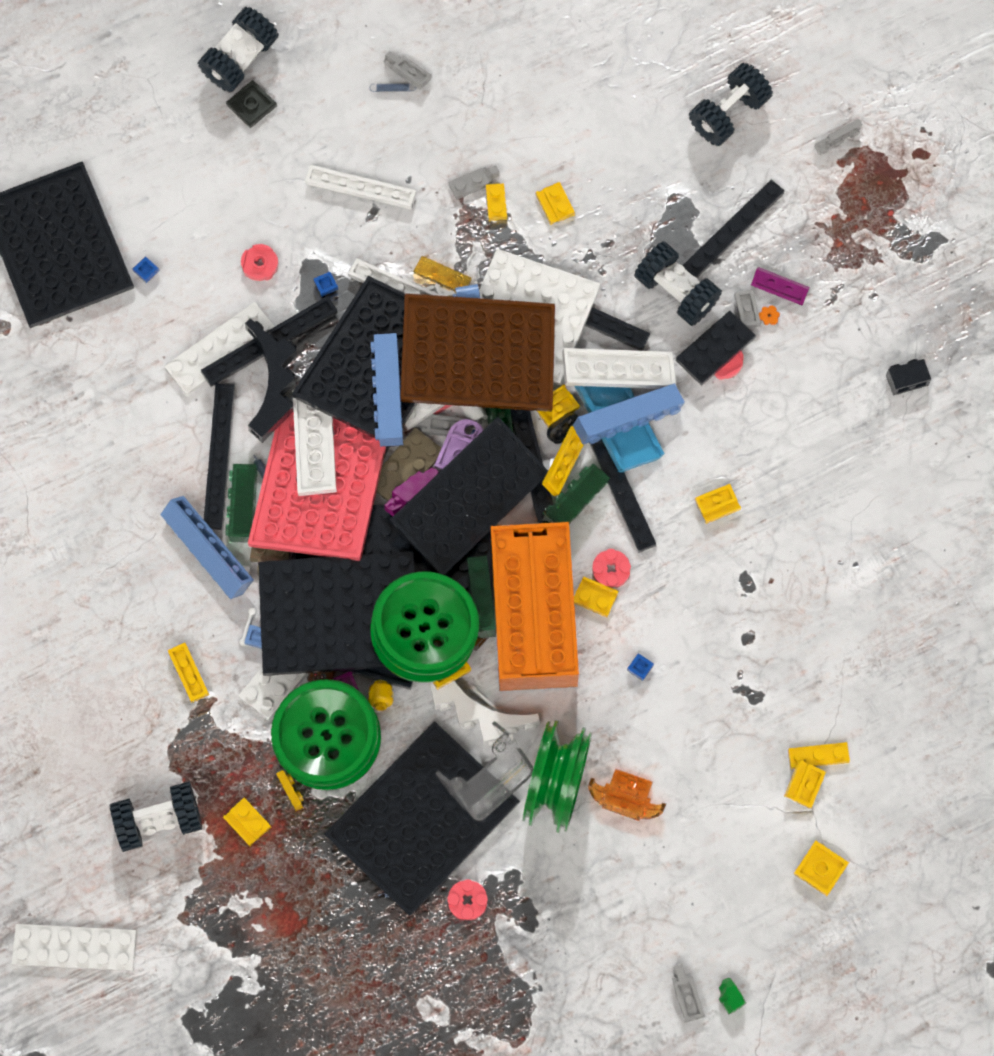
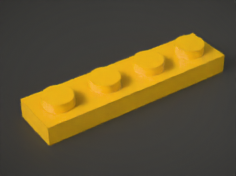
M573 426L570 427L542 482V485L553 496L560 494L584 446Z

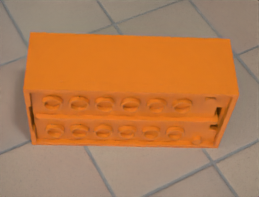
M569 522L491 526L499 690L578 687L579 668Z

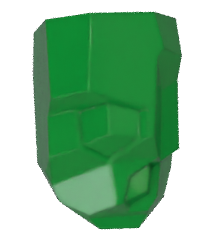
M731 978L722 980L719 986V1001L727 1014L730 1015L746 1005V1001Z

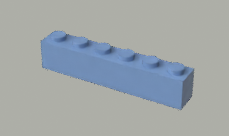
M397 333L374 335V342H371V353H375V359H371L372 370H376V376H372L373 388H376L377 393L373 394L374 405H377V411H374V420L378 422V428H375V439L379 440L380 447L403 445Z
M674 383L579 416L573 427L583 445L587 443L594 444L601 438H611L621 431L623 433L628 432L635 426L642 427L648 424L649 421H659L669 414L671 416L676 415L681 411L685 401Z
M184 496L171 499L160 515L230 599L243 595L254 579Z

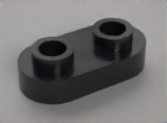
M572 412L565 414L548 428L547 438L555 444L562 443L570 427L573 426L579 416Z

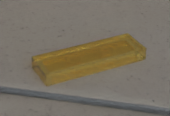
M421 256L414 269V274L454 292L455 288L469 286L472 281L471 277L424 256Z

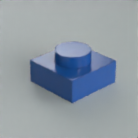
M145 256L133 268V272L147 283L159 272V268Z
M331 272L313 279L321 297L338 290Z
M638 653L627 668V671L643 681L653 668L654 663Z

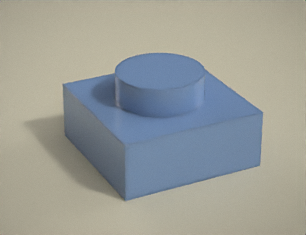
M249 626L244 642L245 645L262 649L261 627Z

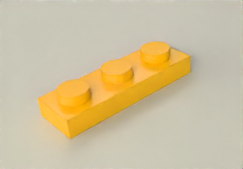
M184 642L167 650L191 703L209 696L186 643Z
M847 742L788 748L790 769H795L799 760H803L815 767L850 762Z

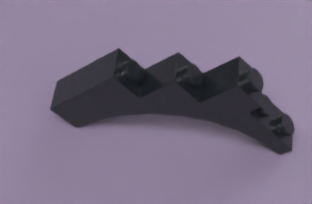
M250 318L245 323V329L256 340L262 350L269 376L264 402L257 415L248 424V431L263 443L294 412L293 402L287 396L283 397V395L295 384V374L289 368L285 369V367L297 356V347L291 340L287 341L284 338L277 342V338L272 333L268 334L263 330L264 327L258 321L254 322Z

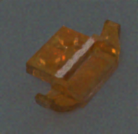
M615 769L610 784L606 783L605 787L598 785L594 778H591L588 784L591 796L602 805L603 809L637 821L660 816L666 806L665 803L660 805L650 803L651 798H648L653 783L652 781Z

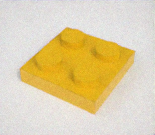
M815 840L797 867L794 875L825 896H828L849 862Z

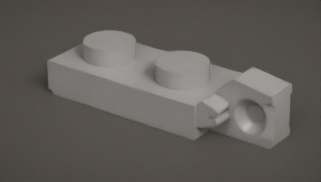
M390 51L385 55L384 63L392 71L420 90L431 80L432 75L405 56L397 57Z
M857 119L815 143L814 147L819 155L827 153L831 146L835 145L836 147L845 141L844 139L849 136L850 138L857 136L863 124L860 119Z
M497 166L488 169L486 167L480 168L448 182V185L455 199L458 200L486 188L487 184L493 182L492 179L500 176Z
M432 414L413 428L421 429V432L426 434L447 436L450 428L456 422L465 418Z
M682 964L674 966L676 977L672 978L673 986L685 1023L705 1017L693 977H691L690 973L685 974Z

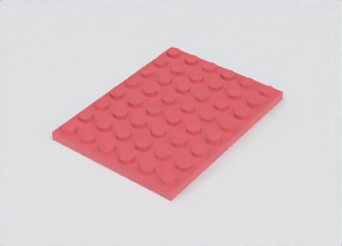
M293 412L274 432L248 546L360 561L386 446L380 447L379 440L333 418L337 492L299 496L297 490Z

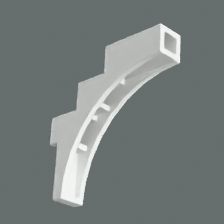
M455 681L439 690L436 689L433 682H429L435 710L446 711L451 709V706H455L459 727L470 729L475 727V724H479L484 746L495 747L500 745V742H503L504 733L506 735H513L517 733V730L525 729V731H530L540 725L538 713L528 715L500 713L475 702L462 691Z

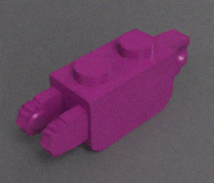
M431 468L424 473L419 471L415 475L410 476L403 484L395 487L392 491V498L385 504V511L394 516L439 473L438 470Z

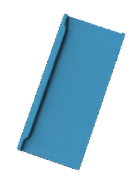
M575 386L588 413L635 397L631 388ZM649 423L642 427L635 426L625 433L622 431L618 432L611 438H601L618 472L621 473L656 461L665 454Z

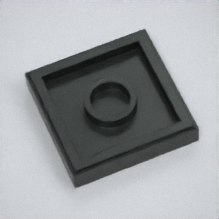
M253 80L226 101V105L250 129L277 107V103Z

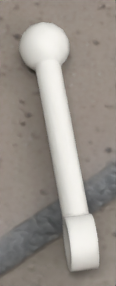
M255 608L248 610L247 624L242 639L239 640L241 646L245 645L244 642L252 617L256 614Z
M476 686L470 687L471 693H475L494 711L502 713L499 708L477 691Z

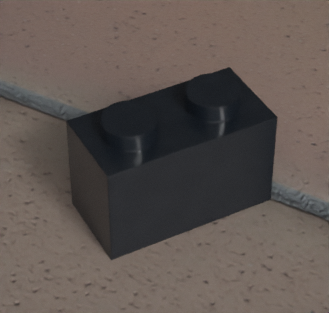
M913 359L904 365H892L886 374L893 396L929 386L931 382V376L924 359Z

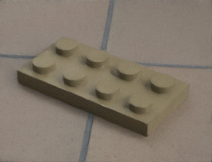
M414 428L403 441V445H400L382 465L376 493L386 501H389L392 498V491L395 487L403 484L410 476L415 475L417 472L424 473L433 467L441 447Z

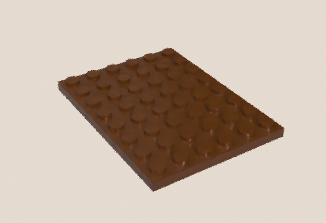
M405 293L400 402L552 412L555 304Z

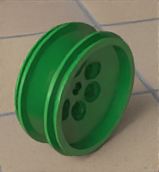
M435 572L410 573L390 583L377 599L370 629L372 645L380 661L397 676L409 681L422 683L439 681L456 673L470 658L478 637L479 616L472 597L463 586L452 578ZM428 608L431 609L434 613L432 615H427L424 613V610ZM411 613L415 618L409 620L405 617V614ZM445 622L448 627L442 629L438 626V623ZM423 627L428 629L425 633L420 631ZM402 631H406L410 634V636L408 638L401 637L400 633ZM439 640L443 643V645L441 647H436L433 644V641ZM421 645L424 650L418 652L414 649V646Z
M329 679L315 680L297 687L281 702L273 718L271 741L279 763L295 780L313 789L336 790L355 783L373 766L381 746V727L373 707L357 689L341 681ZM321 714H325L326 720L322 723H318L317 717ZM344 717L345 723L342 726H337V719ZM312 729L313 735L310 738H305V731ZM326 733H330L332 736L328 741L324 738ZM345 736H352L349 744L342 743ZM317 747L320 749L317 756H311L310 752L313 748ZM332 751H339V756L336 759H330Z
M555 720L553 726H550V721L546 724L536 757L522 819L525 821L526 818H529V826H532L535 817L545 805L552 812L553 823L557 825L556 833H560L561 827H565V832L568 830L592 737V732L589 733V736L585 735L586 728L583 727L581 733H577L569 744L560 745L558 720Z

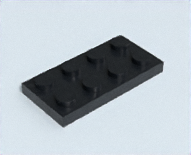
M729 310L678 355L675 361L702 386L756 338V335Z

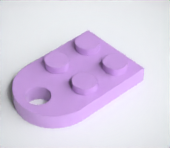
M469 419L456 422L447 434L434 465L435 468L443 469L483 431L482 426L476 421ZM468 426L476 428L475 432L471 435L465 433V429Z

